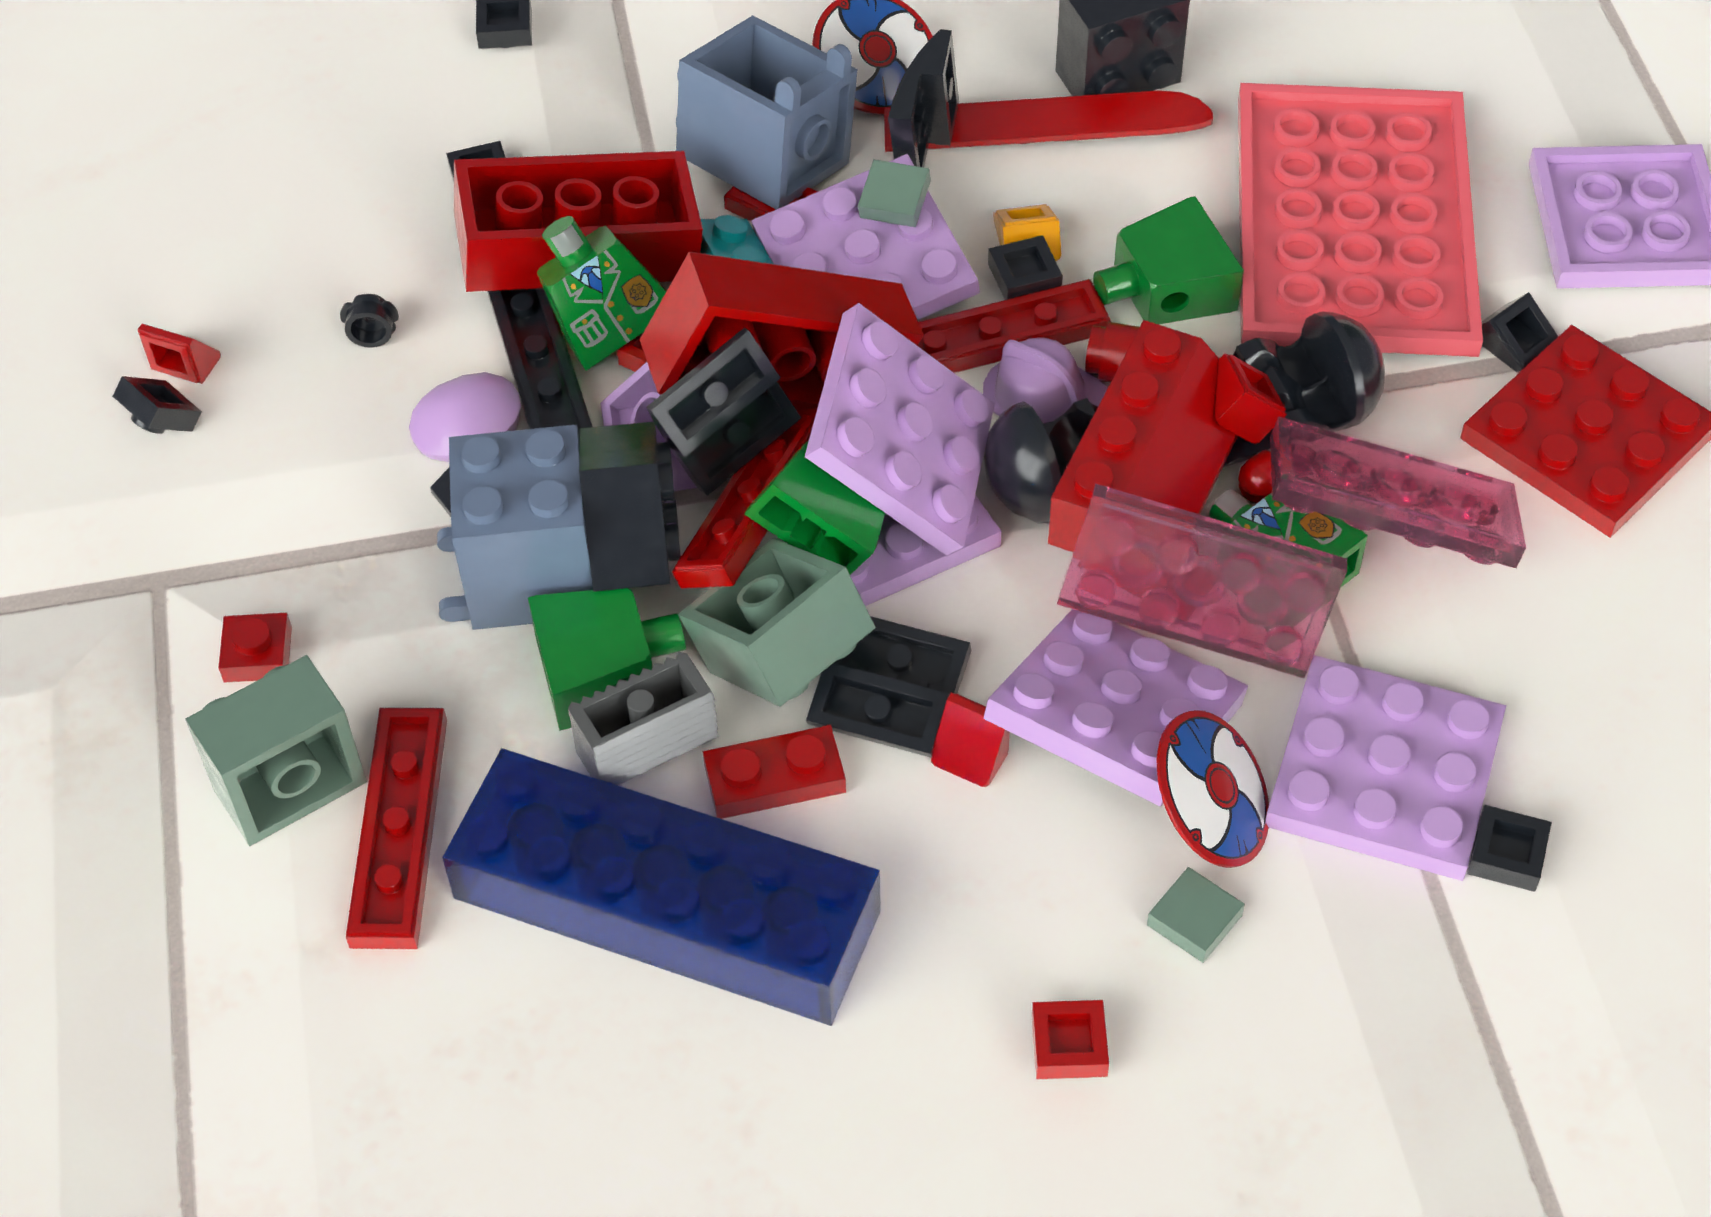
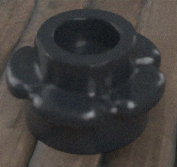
M361 294L357 295L352 303L347 302L343 305L340 311V319L345 323V334L349 340L359 346L373 348L384 345L389 341L391 335L396 330L395 322L398 321L399 314L396 307L381 296Z

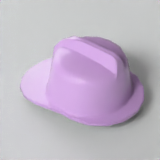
M1029 338L1021 342L1008 340L1003 347L1001 361L989 371L983 382V395L995 403L993 410L995 414L1000 416L1011 406L1020 402H1026L1033 407L1043 423L1054 421L1063 415L1074 402L1088 398L1092 404L1099 406L1108 389L1099 379L1077 366L1069 349L1056 340L1047 338Z

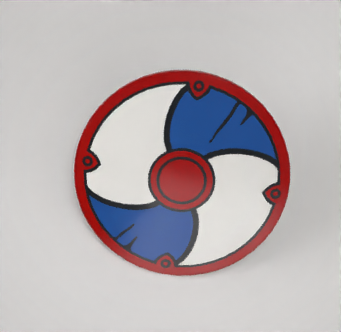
M835 0L824 10L818 19L813 33L812 46L827 53L828 50L837 44L845 45L852 55L851 66L858 69L854 108L866 113L884 115V108H891L893 98L907 68L918 52L933 36L921 16L901 0Z
M1200 710L1188 711L1176 716L1163 731L1157 750V779L1169 818L1186 844L1206 861L1225 868L1239 867L1247 864L1261 851L1269 829L1265 823L1269 808V798L1258 762L1240 734L1220 717Z

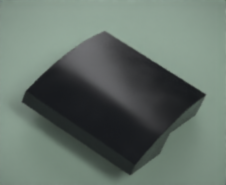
M940 29L918 52L899 83L888 116L894 159L908 154L914 166L924 167L929 143L951 146L959 104L952 30Z
M746 328L740 330L646 407L664 440L670 442L671 451L697 489L707 496L802 418L777 382L781 377L750 331Z
M870 616L876 628L861 639L849 655L835 661L821 673L806 722L816 727L831 725L832 730L835 732L932 758L935 738L946 701L951 692L954 694L958 693L972 651L970 642Z

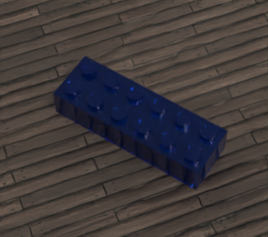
M503 748L499 751L442 857L452 895L456 900L832 1026L881 912L880 870Z

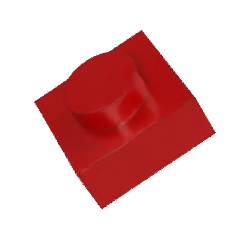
M287 612L223 617L218 669L224 683L257 681L263 678L270 670L289 664L292 626Z
M1103 1000L1032 1002L1031 1016L1036 1079L1108 1077L1109 1056Z

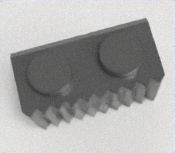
M678 652L676 659L666 657L664 665L654 663L652 670L643 668L640 676L631 674L628 681L619 679L616 687L607 685L605 692L595 691L592 698L583 696L580 704L571 702L568 711L576 753L599 791L603 793L719 737L716 724L718 721L715 716L717 713L714 709L716 708L714 695L688 654Z

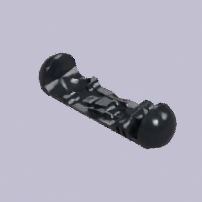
M1322 311L1306 318L1301 336L1290 346H1279L1273 340L1255 338L1236 346L1233 356L1268 375L1286 408L1285 412L1287 415L1258 443H1251L1237 436L1223 467L1248 460L1263 450L1274 452L1286 446L1291 447L1305 440L1310 441L1363 422L1376 408L1384 390L1385 365L1381 350L1368 330L1358 321L1345 315ZM1088 398L1074 402L1063 415L1051 422L1043 423L1033 407L1026 402H1020L1011 406L994 422L988 433L984 464L986 476L995 495L1013 513L1036 523L1050 522L1051 496L1098 408Z

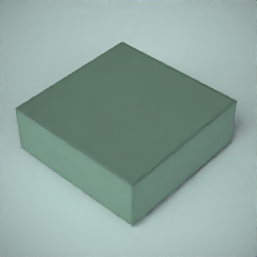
M873 159L858 203L860 218L916 227L931 182L929 168Z
M1187 867L1149 912L1147 926L1204 963L1243 916L1245 903L1190 867Z

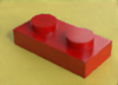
M831 725L702 751L717 820L846 793V777Z

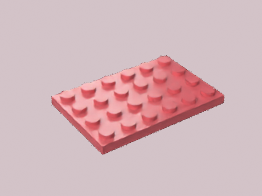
M1240 83L1238 96L1240 265L1244 270L1240 293L1241 344L1255 338L1273 340L1279 346H1290L1301 336L1306 318L1315 313L1325 311L1345 315L1361 323L1373 336L1382 353L1479 357L1483 335L1463 92Z

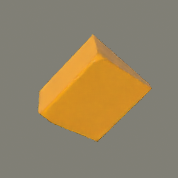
M1047 204L1001 209L993 212L994 224L1000 245L1043 235L1055 261L1061 258L1059 219Z

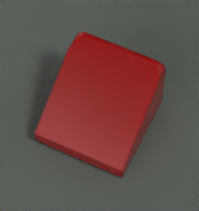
M143 323L137 329L151 370L203 384L221 357L219 350L193 338Z
M1224 353L1218 362L1215 419L1219 426L1251 443H1258L1287 415L1285 412L1286 408L1267 374L1231 354Z
M951 692L946 701L935 738L931 763L937 768L980 787H987L1008 755L1010 732L983 719L986 706Z

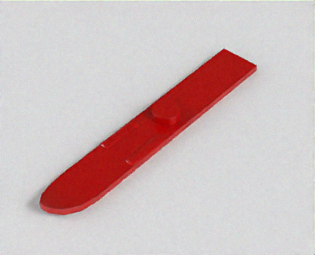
M1144 91L958 104L951 146L929 143L928 149L1181 133L1212 125L1213 112L1199 98L1175 91ZM884 108L885 152H893L888 121L891 108Z

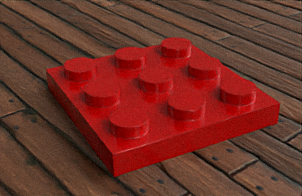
M1571 324L1464 423L1460 439L1611 538L1711 440V411Z

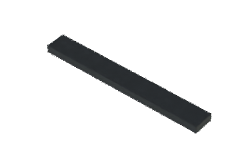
M501 141L446 153L453 182L454 160L506 158ZM544 289L487 291L528 428L577 425L580 441V429L593 426L561 327Z

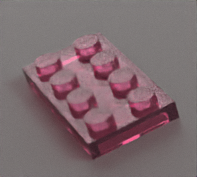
M1278 416L1270 436L1272 500L1282 502L1286 507L1296 512H1318L1342 519L1356 529L1365 531L1378 529L1403 536L1410 543L1420 547L1431 548L1438 546L1463 553L1470 560L1480 564L1492 565L1498 563L1517 568L1526 550L1514 483Z
M1095 483L1059 591L1057 605L1305 678L1347 573V558Z

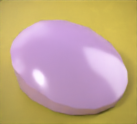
M487 372L462 375L437 385L422 397L412 411L409 425L412 440L423 455L430 459L449 462V437L515 431L519 423L521 409L519 393L506 378Z

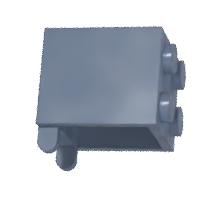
M752 15L679 60L677 72L676 151H684L687 161L776 210L788 205L796 197L798 198L803 195L802 192L807 187H815L849 163L858 69L851 66V52L845 45L837 44L825 53Z
M577 425L449 437L451 527L442 528L438 531L437 546L442 551L455 552L465 595L446 597L439 602V616L442 620L448 622L471 620L473 630L533 624L527 597L593 590L579 476L580 441Z

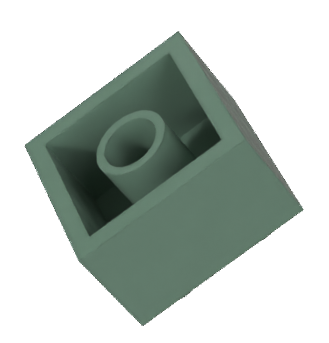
M774 538L754 552L734 586L711 587L678 613L709 673L779 707L788 700L801 695L814 678L835 661L849 655L855 649L856 644L876 628L845 566Z
M308 655L288 665L270 670L263 678L227 697L211 701L202 710L185 718L213 790L249 847L367 783L345 710Z

